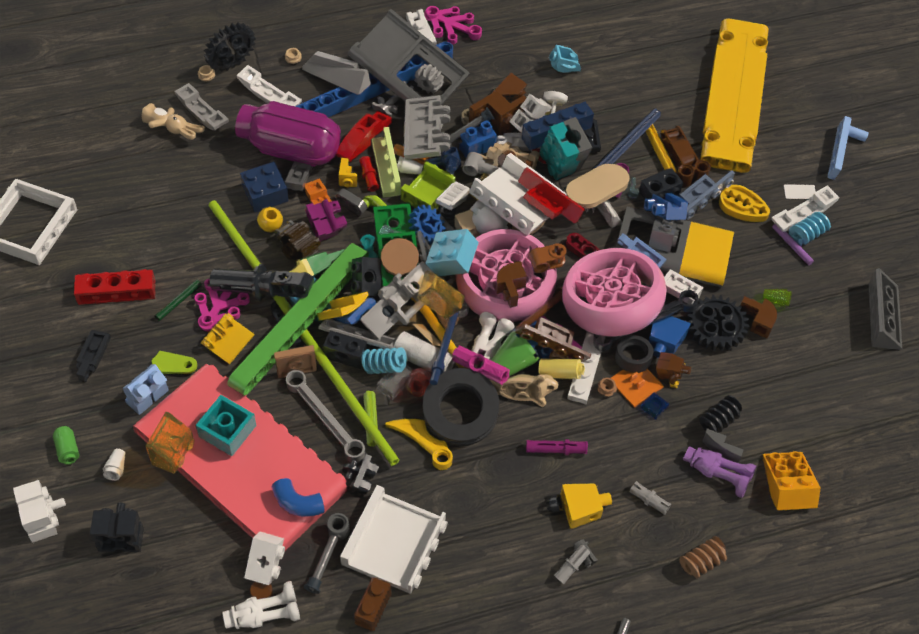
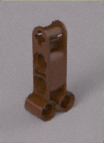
M675 126V128L669 130H661V140L678 169L677 175L683 181V188L689 187L693 180L696 182L705 174L709 175L710 163L706 160L698 159L680 126Z

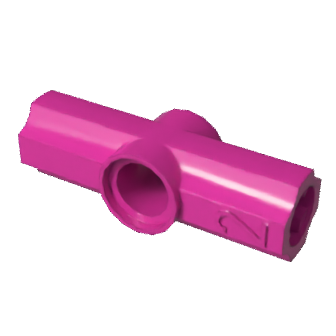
M460 345L455 348L452 354V361L475 372H479L498 384L503 385L509 378L510 370ZM483 362L482 367L478 368L479 364Z

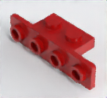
M526 167L518 180L521 185L529 190L523 198L531 206L536 207L551 219L562 214L573 223H577L584 208Z

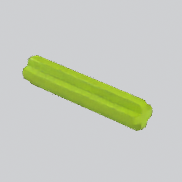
M366 391L364 393V409L378 429L375 392ZM366 431L367 445L376 446V443Z

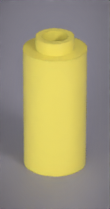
M541 358L539 361V375L548 374L553 378L580 379L581 375H584L585 372L584 363H581L580 359Z

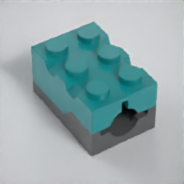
M576 117L550 126L547 137L544 140L545 142L541 146L540 156L542 160H545L550 175H553L555 180L581 170L592 146Z

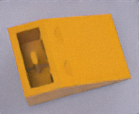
M803 452L763 454L770 494L777 510L818 508L821 488Z

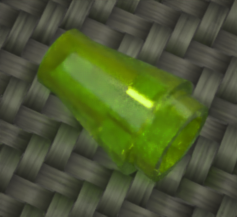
M765 289L763 300L767 299L782 307L789 306L792 291H788V289Z

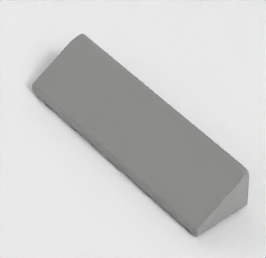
M325 319L319 326L321 330L327 332L331 330L367 341V344L383 349L394 348L397 340L385 335L377 339L371 331L331 319Z

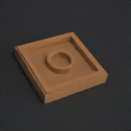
M314 345L274 353L278 378L286 377L293 370H300L303 373L317 371Z

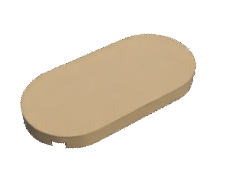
M603 164L571 181L566 187V194L577 204L585 207V209L593 208L624 191L629 183V174L619 165Z

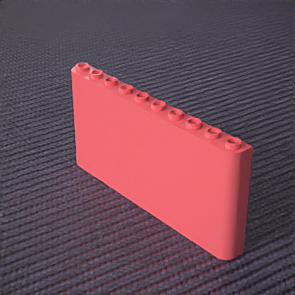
M205 364L134 424V432L250 537L253 538L259 532H264L284 538L283 546L286 550L323 514L300 517L288 513L277 502L271 487L272 484L277 480L289 478L295 491L300 495L306 496L320 493L325 513L347 492V480L342 474H336L328 462L325 460L321 461L311 448L307 449L297 436L293 437L289 434L288 429L283 424L275 422L269 412L262 411L255 400H250L227 385L229 378L221 376L214 365ZM220 395L255 415L257 426L233 456L201 439L196 429V424Z

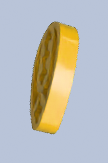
M731 185L728 188H724L721 192L719 206L727 215L750 222H764L768 219L770 214L769 207L765 201L748 188L741 185Z

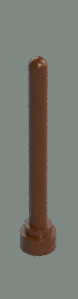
M563 285L555 291L553 298L521 322L516 328L523 324L530 326L557 303L563 302Z

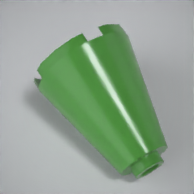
M515 331L509 334L491 359V361L510 370L509 377L539 361V357H534L536 352L526 339L518 338Z

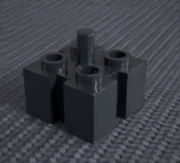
M122 502L117 503L116 513H113L114 511L109 508L93 510L90 536L95 541L98 551L115 552V550H123L124 552H141L144 527L142 522L139 521L140 517L137 511L129 508L125 509V503Z

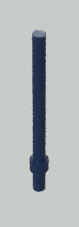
M460 294L455 297L437 359L432 365L431 385H437L445 367L444 360L463 300V296Z

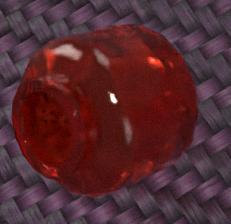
M423 368L412 370L405 381L407 391L413 396H423L430 384L431 374Z

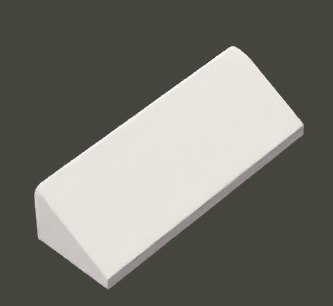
M608 200L597 205L610 227L613 228L623 223Z

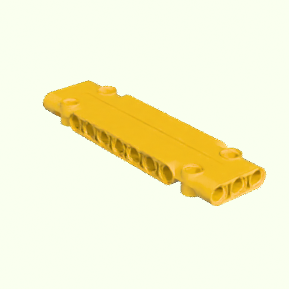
M724 19L721 22L713 62L700 160L708 161L711 167L741 173L751 170L753 150L758 133L767 61L766 48L768 45L769 29L766 25L735 19Z

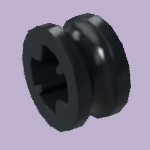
M441 206L440 214L447 221L453 220L456 215V207L451 210V213H448L450 210Z

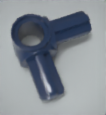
M450 147L448 151L442 152L439 157L426 160L437 167L444 166L446 172L454 174V171L462 166L456 147Z

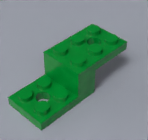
M410 204L373 207L379 259H381L382 249L390 240L397 238L406 239L417 247L415 231L409 229L412 226L408 222L411 219L409 216L411 213ZM391 220H396L399 225L396 228H392L388 223ZM381 262L383 287H386L393 281L394 275L388 273ZM411 283L414 288H418L416 284Z

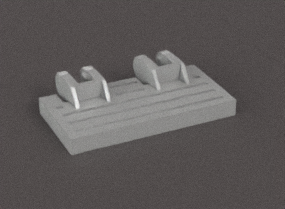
M440 95L406 99L405 160L441 156V152H446L450 149V144L448 143L450 140L449 134L441 133V124L450 121V116L448 115L450 113V106L441 105Z

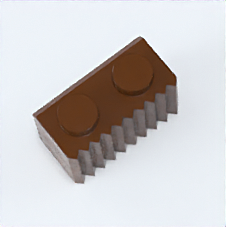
M375 577L371 578L354 614L356 625L370 631L376 630L375 627H377L384 608H386V604L390 600V583Z

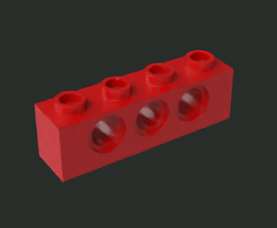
M146 269L75 275L74 295L78 305L155 299V277L153 270Z

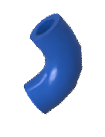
M289 478L277 480L272 484L271 487L277 502L288 513L300 517L316 516L324 513V504L320 493L306 496L300 495L295 491Z

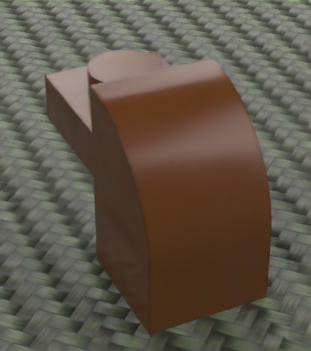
M521 261L507 264L497 273L496 294L502 293L504 301L508 302L510 308L518 305L519 295L516 289L526 287L527 275Z
M744 296L740 305L742 306L741 312H746V316L754 319L750 331L768 339L777 319L775 306L767 299H764L761 304L754 299Z

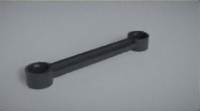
M684 290L680 293L678 300L663 306L659 315L649 325L681 310L685 312L694 311L698 306L699 298L697 293L693 290ZM690 297L694 299L695 303L687 305L682 302V299ZM594 334L593 344L597 350L607 351L612 347L614 341L627 335L606 336L610 341L606 344H600L596 339L601 335Z

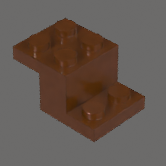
M495 91L469 107V123L479 117L488 107L494 117V120H489V123L492 125L497 136L511 133L516 127L509 121L518 109L523 110L520 106L526 100V97L523 95L510 103L498 91Z

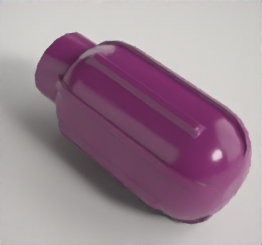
M271 101L260 107L244 104L239 110L235 125L236 136L250 140L261 153L309 164L313 167L329 163L336 156L341 139L339 125L325 114L276 101Z

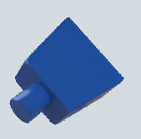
M668 316L653 323L649 336V342L654 348L653 355L659 358L661 352L674 354L687 336L691 323L673 316Z

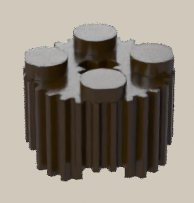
M304 221L300 223L295 222L277 235L278 241H281V244H283L282 252L290 260L295 259V261L317 254L318 247L321 245L320 240L309 232V226Z

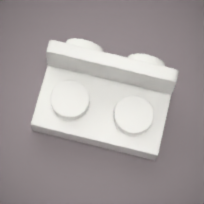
M671 269L664 277L667 288L666 292L679 298L680 293L684 290H693L697 293L698 298L700 297L703 287ZM690 297L682 299V301L689 305L694 303V299Z

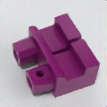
M325 199L322 203L306 205L305 213L315 236L320 242L338 235L339 230L347 227V221L344 216L338 218L334 216L335 213L341 212L338 201L328 202Z

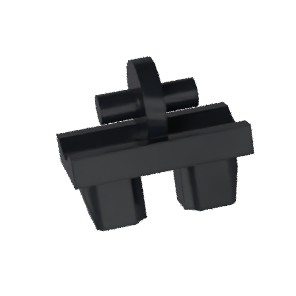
M366 454L364 459L360 460L358 467H356L358 463L356 460H352L351 464H344L342 470L346 473L345 479L350 481L353 476L348 493L354 494L357 491L367 494L369 492L372 482L363 479L364 474L373 478L379 468L378 465L370 461L372 456Z

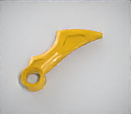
M400 419L385 423L386 427L407 435L432 455L433 466L438 470H446L452 465V452L448 449L445 441L438 440L428 433L425 420ZM444 455L448 460L446 462H439L437 457Z

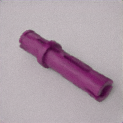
M565 439V441L527 440L526 453L587 454L588 442L569 441V439Z

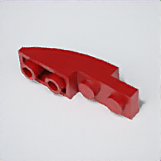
M379 111L373 115L367 113L343 139L336 156L348 158L349 162H351L371 146V139L384 130L383 127H387L392 123V117Z

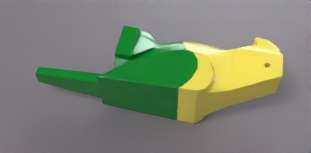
M344 249L330 254L322 252L297 261V266L289 272H306L314 278L332 265L331 262L337 259Z

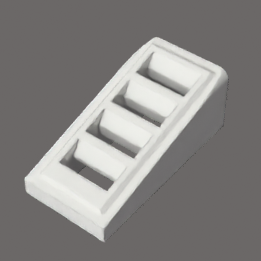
M454 182L436 199V203L452 210L467 200L470 188Z

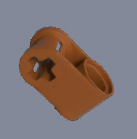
M559 243L535 248L528 253L533 270L536 273L560 268L565 264L566 248Z

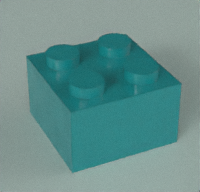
M220 395L196 424V429L201 439L233 456L257 425L254 413Z

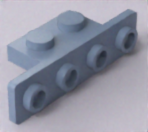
M733 170L730 171L717 183L705 174L682 192L679 198L688 201L686 219L689 220L699 208H704L711 198H716L723 188L730 187L734 182L735 172Z

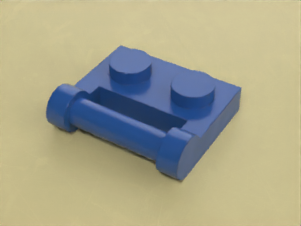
M366 298L351 313L332 319L344 324H355L363 313L368 309L370 310L376 304V301L373 298Z

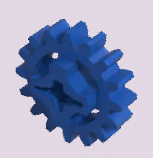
M425 205L418 206L409 214L411 219L408 222L412 224L409 229L414 230L417 236V231L421 230L429 245H432L437 232H442L446 229L442 226V223L445 221L440 220L441 214L437 215L436 208L431 210L430 205L427 207Z

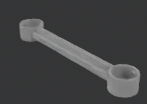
M290 371L286 376L288 390L298 393L344 447L346 459L349 462H352V460L360 462L361 459H364L365 446L363 442L352 439L306 385V377L302 371ZM293 378H301L303 380L299 385H291L289 383ZM352 447H359L362 449V452L359 455L353 456L348 453V450Z

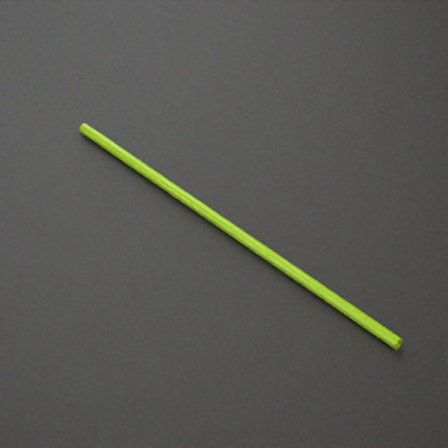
M211 201L209 203L210 209L254 270L261 263L217 201ZM273 297L286 315L292 307L285 297ZM306 329L300 337L307 346L314 345L316 360L390 465H396L399 462V458Z

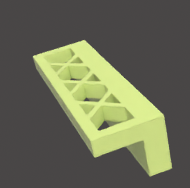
M383 127L384 137L372 138V147L383 198L401 195V181L389 127Z

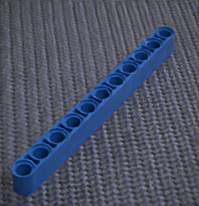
M441 42L436 45L453 59V45L451 43ZM415 55L398 72L397 77L406 83L416 78V71L424 64H429L418 55ZM369 74L371 85L359 95L338 87L295 107L319 112L330 117L390 89Z

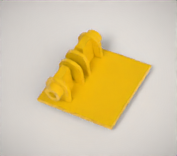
M227 313L215 324L208 335L203 338L201 344L228 364H231L255 334L235 321L234 317Z

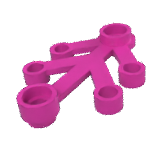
M429 6L424 12L426 20L432 22L434 28L433 35L436 38L443 36V28L439 26L438 21L444 23L448 34L447 41L451 44L457 43V35L454 33L453 28L469 34L472 40H478L482 36V28L480 26L472 25L467 27L458 23L464 21L467 24H471L474 22V15L472 13L460 15V9L456 6L439 10L435 6Z
M210 278L205 280V289L209 292L213 308L210 312L208 311L206 306L207 298L204 293H197L195 295V302L199 305L202 314L198 319L199 327L204 331L210 332L223 315L227 314L218 315V313L228 308V313L234 317V320L240 317V310L235 306L247 305L250 302L249 294L240 293L237 298L228 300L232 292H223L218 297L217 291H213L208 286Z

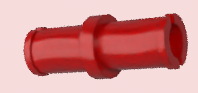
M361 157L359 163L363 171L362 177L366 180L368 191L374 192L379 189L376 171L372 167L370 157Z

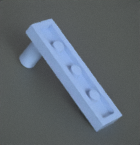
M847 116L843 118L837 128L827 177L835 180L842 170L848 136L863 142L868 137V132L850 126L852 118Z

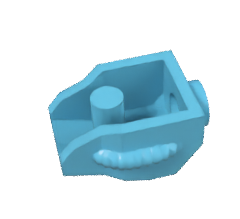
M560 45L554 47L549 59L555 70L563 73L581 70V66L578 63V55L571 48Z

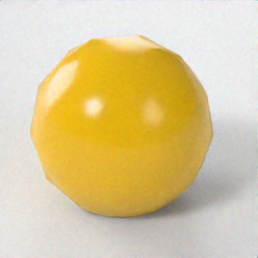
M266 207L259 212L257 222L263 231L271 233L281 227L283 216L276 208Z

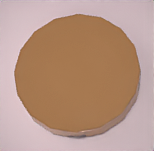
M397 238L390 240L382 249L381 262L383 267L394 276L398 273L405 276L418 265L419 253L417 247L406 239Z

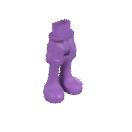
M690 446L683 457L684 461L691 463V467L694 466L706 477L712 478L715 476L731 482L735 486V494L739 498H743L757 467L750 463L740 464L727 460L718 452L701 450V448L696 450ZM721 467H724V468L733 470V471H735V472H737V473H739V474L732 473V472L727 471V470H725V469H723V468H721Z

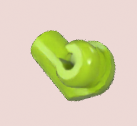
M376 195L363 198L367 207L387 206Z

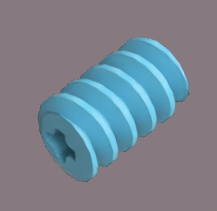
M814 212L801 220V222L790 227L789 235L800 246L802 244L806 245L809 241L819 237L820 234L822 235L825 231L830 230L831 224L823 213Z
M402 347L397 349H367L362 354L363 368L369 374L399 373L404 370L407 362L406 351Z

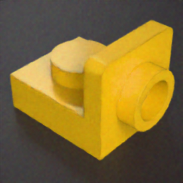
M341 158L339 186L357 187V174L351 173L352 166H349L348 158Z

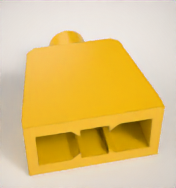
M594 483L562 485L560 494L570 529L600 519L603 513L602 506L612 505L610 493L599 494Z

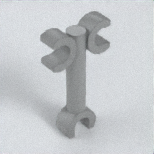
M395 94L385 103L382 97H378L379 104L372 102V108L392 117L390 112L398 113V108L394 104L400 98Z

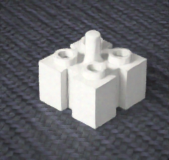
M39 480L13 488L22 526L28 533L32 543L57 535L56 526H59V522L53 510L66 506L65 499L61 498L53 501L51 495L49 496L47 487H42Z

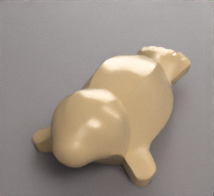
M520 374L508 378L507 382L503 383V385L490 380L498 395L512 400L533 401L541 407L546 405L544 397L558 388V382L548 374H540L538 376Z

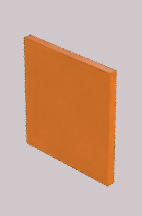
M648 369L640 373L622 370L611 377L615 381L617 390L634 408L664 388L661 382Z

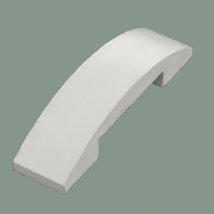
M249 65L237 74L240 82L266 103L276 101L297 106L302 102V99L288 91L285 94L262 79L261 73Z
M827 185L815 192L809 200L789 211L783 210L773 216L771 220L782 232L789 231L790 227L801 222V220L812 213H823L839 200V197Z

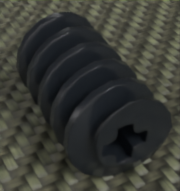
M727 395L718 404H715L707 412L703 413L699 418V422L705 431L709 429L717 433L722 432L723 427L727 428L729 423L732 424L735 419L740 418L742 405L735 397Z

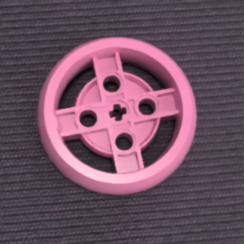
M512 229L493 230L476 237L479 243L469 272L478 276L483 292L474 285L469 277V273L455 275L459 294L463 296L467 306L478 315H481L482 312L493 314L497 322L502 318L508 319L511 322L525 320L552 298L557 284L556 268L542 272V279L534 275L532 264L529 261L528 253L532 249L545 247L544 244L531 235H525L521 231ZM521 261L527 275L526 287L516 289L519 295L518 305L510 308L508 302L504 301L502 293L496 294L497 273L503 266Z
M609 248L590 253L572 266L563 283L562 300L570 318L582 329L601 336H623L645 328L659 315L665 303L667 288L662 271L648 256L631 249ZM579 297H585L588 303L584 302Z

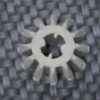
M424 64L416 71L414 81L418 83L417 86L421 87L422 91L426 90L428 94L430 92L435 93L442 87L444 76L441 75V71H438L436 67H433L431 64Z

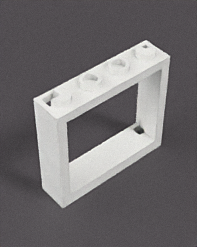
M15 179L11 186H8L3 197L0 198V225L21 196L59 209L31 249L0 239V251L40 265L76 213L77 207L73 198Z

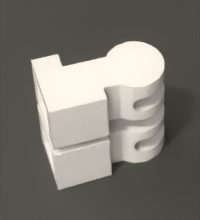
M529 94L520 106L523 110L518 109L509 122L522 133L523 124L545 116V113L549 112L552 106L545 100L535 98Z

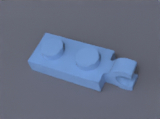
M623 233L618 238L619 241L617 243L620 246L643 253L652 259L659 268L666 262V258L636 237L632 241Z

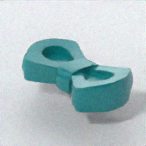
M367 234L360 239V242L364 246V250L369 252V258H378V255L373 251V243L376 238Z

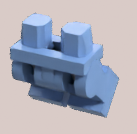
M151 364L147 370L123 387V391L127 396L125 399L126 404L139 415L153 404L152 399L156 402L169 391L165 382L167 379L156 364Z

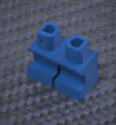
M489 121L481 122V126L477 128L469 127L465 133L460 134L463 142L459 144V149L466 158L470 152L479 154L481 152L483 154L488 152L489 147H493L497 142V134L494 132Z
M666 193L665 199L653 194L652 199H645L644 210L651 211L653 215H658L665 220H686L688 201L672 193Z

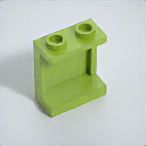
M426 161L423 171L410 186L404 184L401 188V200L415 208L421 205H425V207L430 205L431 210L437 209L440 205L436 203V199L455 182V177L451 173L438 168L435 164Z

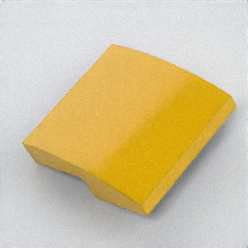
M368 292L329 301L331 309L317 313L319 321L351 313L366 300Z

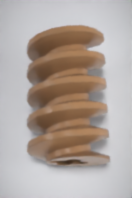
M713 536L705 544H700L698 548H694L691 552H687L685 556H681L679 559L680 564L685 572L698 579L700 578L699 571L702 574H706L707 569L713 570V564L719 566L720 560L723 562L727 561L725 545L719 537Z

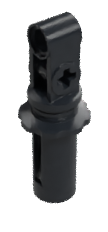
M259 264L254 270L214 268L210 275V287L213 291L253 293L257 301H261L266 295L269 297L306 298L314 284V278L309 273L268 271L263 264Z

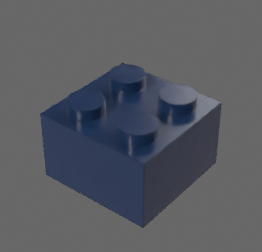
M275 162L240 173L242 187L254 213L266 207H273L289 201L287 187Z

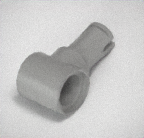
M470 152L462 169L465 174L475 176L478 173L491 175L500 167L485 163V160H483L479 153Z

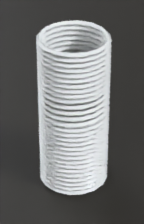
M405 331L398 336L394 348H404L407 361L432 372V365L437 359L440 348ZM448 352L444 360L445 367L443 372L452 369L455 363L452 361L453 355Z

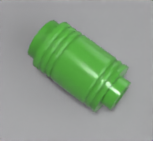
M67 426L57 428L54 431L53 440L58 460L64 464H72L79 458L74 432Z

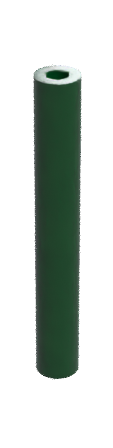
M196 279L155 315V318L158 321L162 320L202 285L201 282Z

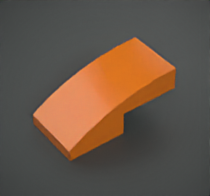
M320 178L305 184L304 190L311 203L315 205L322 203L325 199L328 202H332Z

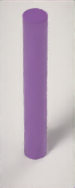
M776 224L772 226L808 266L814 262L786 231L782 232Z

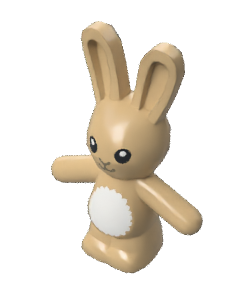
M152 103L143 108L142 121L149 123L148 126L150 128L165 126L171 133L181 134L190 140L196 138V133H203L205 131L204 126L188 123L182 116L174 114L173 108H169L166 112L162 108H156Z

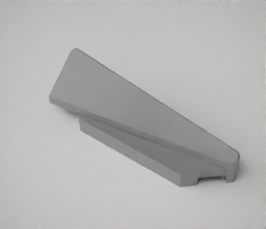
M317 51L302 66V70L357 95L371 85L368 70L359 69L358 62Z

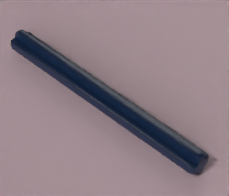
M654 108L593 169L603 164H613L661 116V112Z

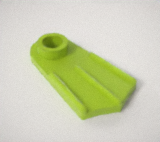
M159 351L152 359V365L156 364L162 374H190L198 366L197 361L192 357Z

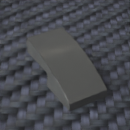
M707 429L702 442L711 451L721 453L723 458L739 463L743 449L724 443L726 435Z

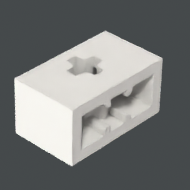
M259 532L252 540L244 578L266 585L277 579L281 567L278 566L279 559H282L285 552V547L283 546L284 538L264 532Z

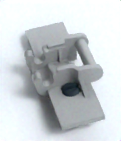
M423 261L402 280V275L400 273L396 274L389 285L379 290L378 296L381 300L359 319L377 339L387 332L398 320L407 325L409 319L424 305L430 303V299L426 294L441 279ZM411 283L416 284L418 289H415ZM413 297L417 302L403 313L400 308Z

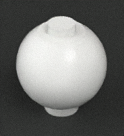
M477 200L470 208L473 212L472 221L480 234L493 230L508 229V221L480 200Z

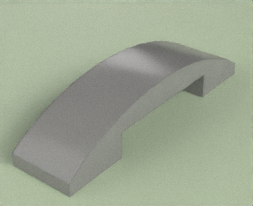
M189 83L174 91L185 108L207 128L216 130L229 122V119L219 110L215 111L200 98L199 92Z

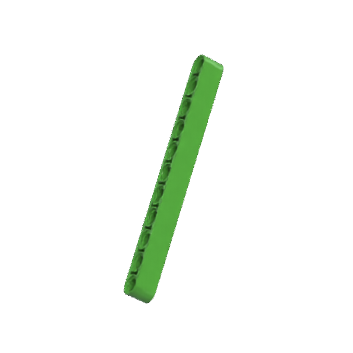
M351 243L313 284L308 296L300 298L230 375L227 385L244 396L250 393L276 364L274 353L288 350L318 317L317 313L322 312L330 303L329 301H332L352 279V259L369 257V252Z

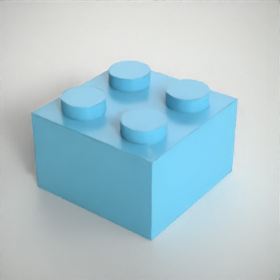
M468 229L437 232L428 254L426 265L437 276L469 273L479 242Z

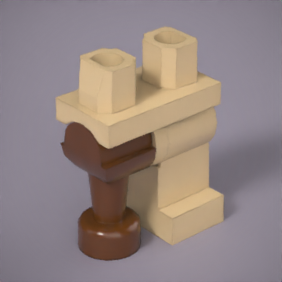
M496 142L493 147L488 149L486 158L494 160L493 166L496 167L502 166L506 156L512 153L535 170L540 153L537 151H533L530 154L523 152L519 147L512 146L510 142H506L504 145Z

